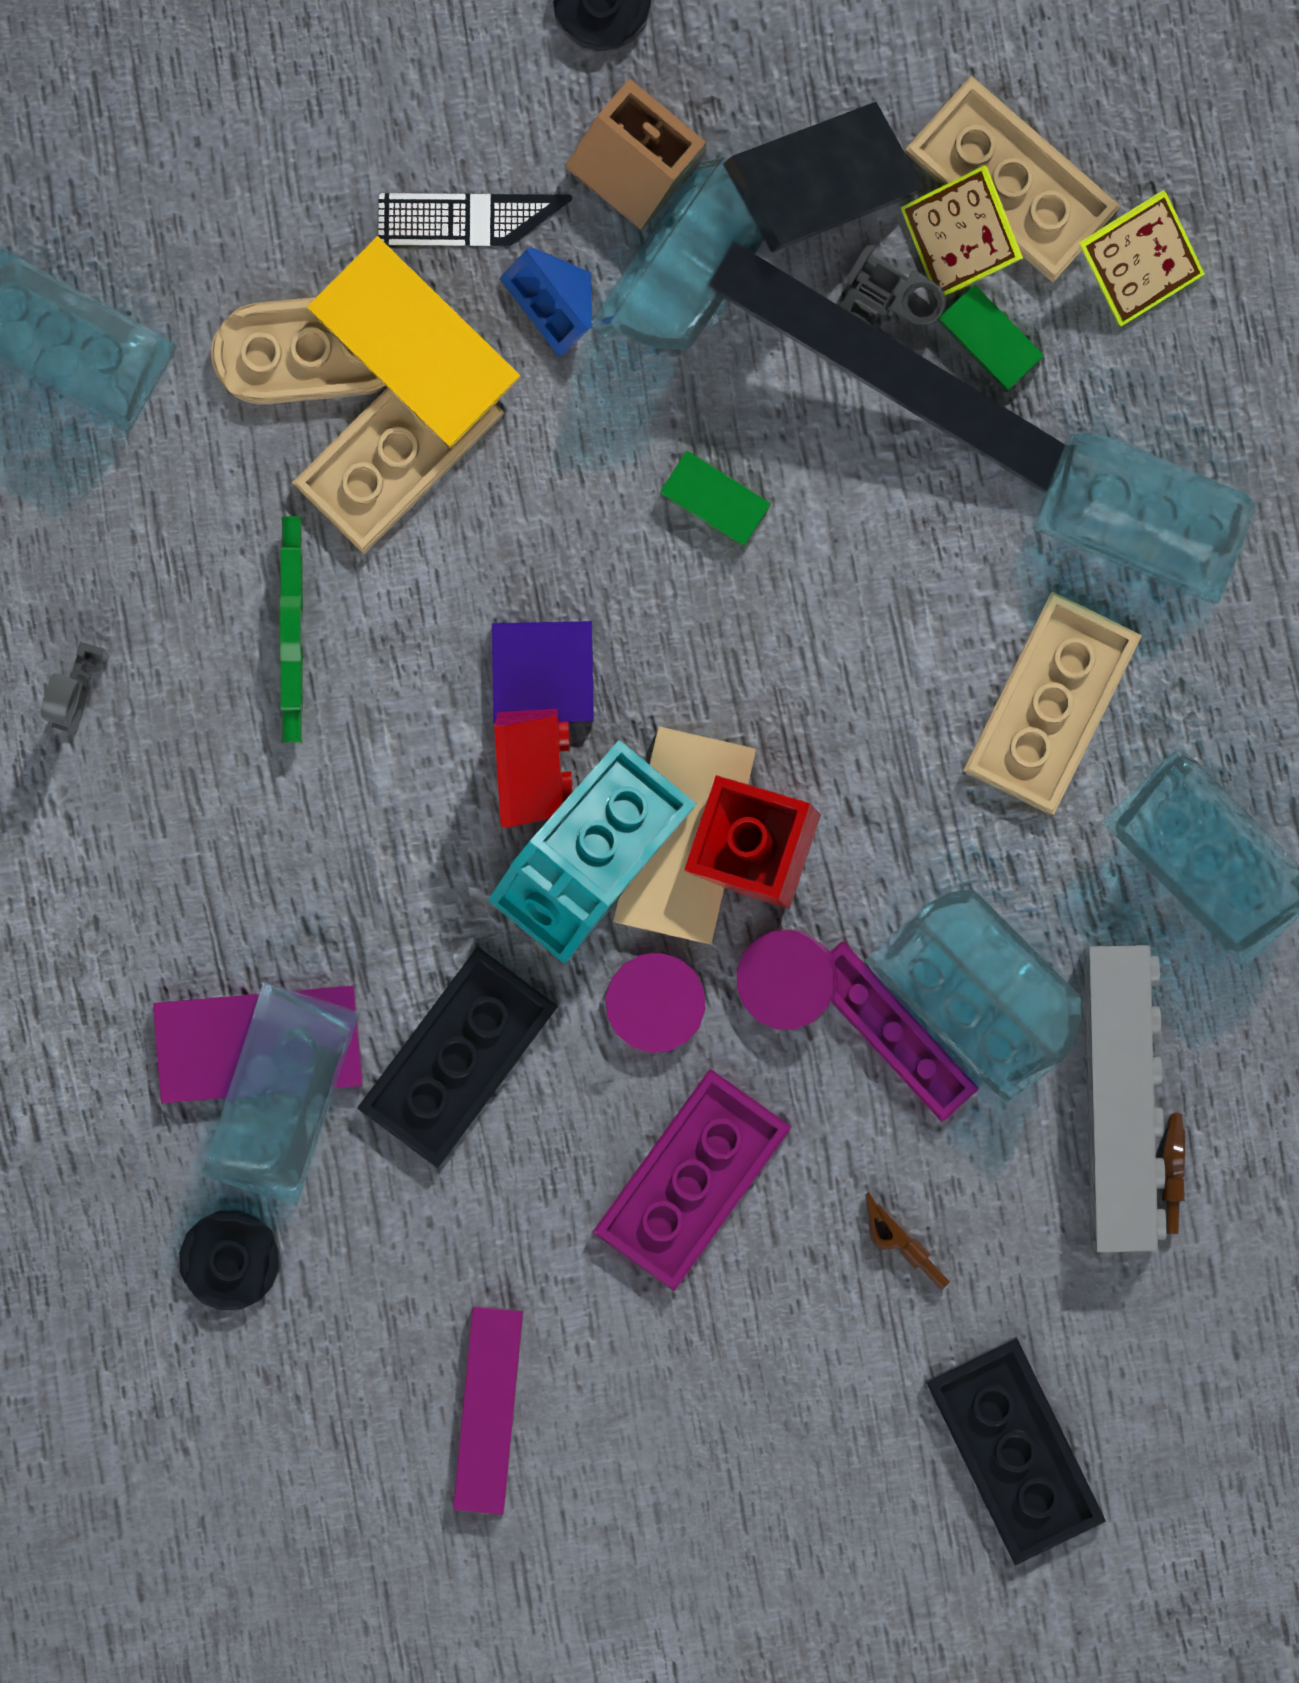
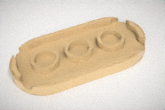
M316 297L260 302L242 306L228 316V319L223 322L221 327L219 326L213 337L211 359L217 377L231 394L248 403L262 405L369 395L386 389L387 386L308 310L307 306Z

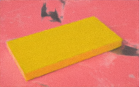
M378 236L307 306L308 310L450 449L521 379L520 374Z

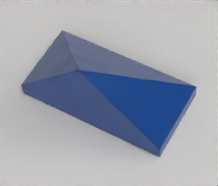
M531 247L525 250L499 278L559 357L564 355L592 327L591 272Z

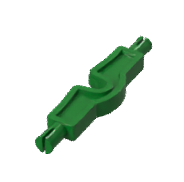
M282 516V547L280 550L281 743H302V517Z

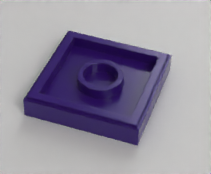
M592 621L492 623L494 725L498 712L558 709L559 722L594 723Z

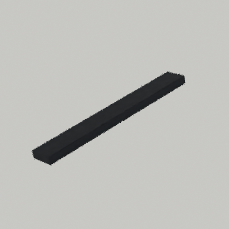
M734 241L729 243L705 286L1043 493L1049 492L1072 450L1071 447Z

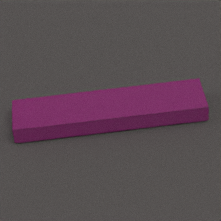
M842 940L830 951L837 968V991L831 1003L938 1120L943 1123L979 1090L978 1086Z
M473 1306L453 1510L504 1515L524 1310Z

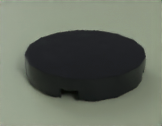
M553 0L555 18L563 33L577 45L595 51L619 49L633 41L646 26L651 10V0Z
M219 1210L200 1219L186 1233L179 1252L180 1273L188 1289L202 1304L220 1311L241 1310L259 1302L274 1286L281 1268L280 1247L273 1231L258 1216L242 1210Z

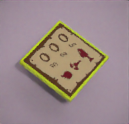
M982 166L900 207L928 278L937 283L943 289L946 296L1023 259L987 166Z
M1164 190L1078 243L1120 327L1205 275Z

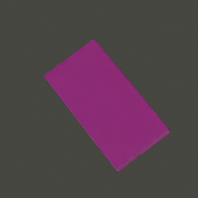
M355 985L153 1003L161 1104L363 1086Z
M709 1068L592 1233L669 1289L675 1291L792 1127Z

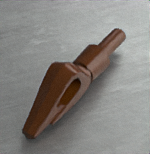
M1180 1113L1171 1114L1163 1154L1166 1178L1162 1200L1167 1201L1166 1234H1179L1180 1201H1185L1183 1179L1185 1176L1186 1157L1185 1129H1183V1118Z
M868 1191L865 1197L870 1237L874 1245L882 1250L898 1249L914 1270L919 1267L940 1290L944 1289L950 1281L928 1259L931 1254L916 1239H913L880 1204H877ZM876 1219L885 1223L890 1232V1238L886 1240L880 1239L876 1229Z

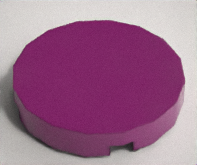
M778 929L758 937L743 952L737 968V990L744 1007L758 1022L774 1029L795 1030L817 1021L828 1009L830 1002L833 1001L837 991L836 965L830 951L821 942L809 936L810 934L799 929Z
M664 953L641 954L624 963L611 978L606 994L607 1018L616 1035L630 1047L648 1053L668 1052L687 1043L700 1028L706 1009L704 988L696 972L681 959Z

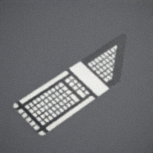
M381 193L379 195L378 237L386 245L511 246L571 202L572 196L553 194Z

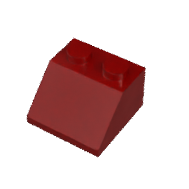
M558 709L498 712L494 733L501 828L549 819L573 792L572 771L562 772L561 752H570L569 722H559Z
M716 775L684 871L741 895L790 910L821 814L811 803Z

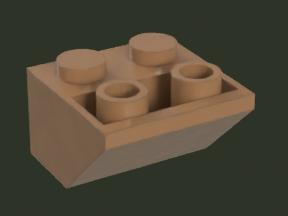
M629 78L597 115L565 165V168L642 231L706 156V142Z

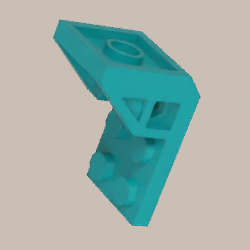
M618 740L512 862L488 901L562 963L566 964L624 893L632 880L697 804L628 746Z

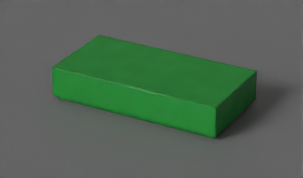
M976 284L938 319V322L1006 392L1044 357L1038 348Z
M687 450L660 491L661 496L743 548L771 506L770 502Z

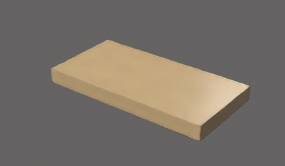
M972 75L905 149V154L942 186L982 166H987L1022 256L1052 283L1059 278L1082 252L1078 243L1103 228L1121 207Z
M387 387L292 484L364 555L504 415V411L495 404L450 449Z
M1052 591L963 772L1053 816L1142 635Z
M658 726L650 766L697 805L620 896L613 923L708 945L712 944L724 887L684 871L715 776L718 775L748 784L756 753L755 748Z

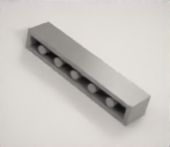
M1150 945L1089 946L1084 948L1091 1250L1095 1252L1158 1251V1240L1166 1239L1165 1210L1157 1209V1189H1164L1165 1165L1163 1158H1156L1155 1138H1163L1164 1118L1162 1108L1154 1107V1087L1162 1086L1163 1076L1161 1057H1153V1037H1160L1161 1012L1159 1006H1152L1151 986H1159L1158 956H1151Z

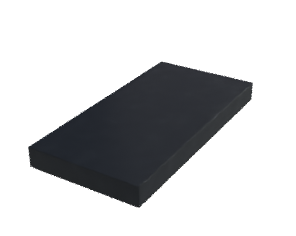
M877 102L738 153L723 163L771 253L915 196L924 188Z
M477 946L357 1109L438 1169L559 1006Z
M1016 1336L925 1380L1015 1566L1106 1522Z

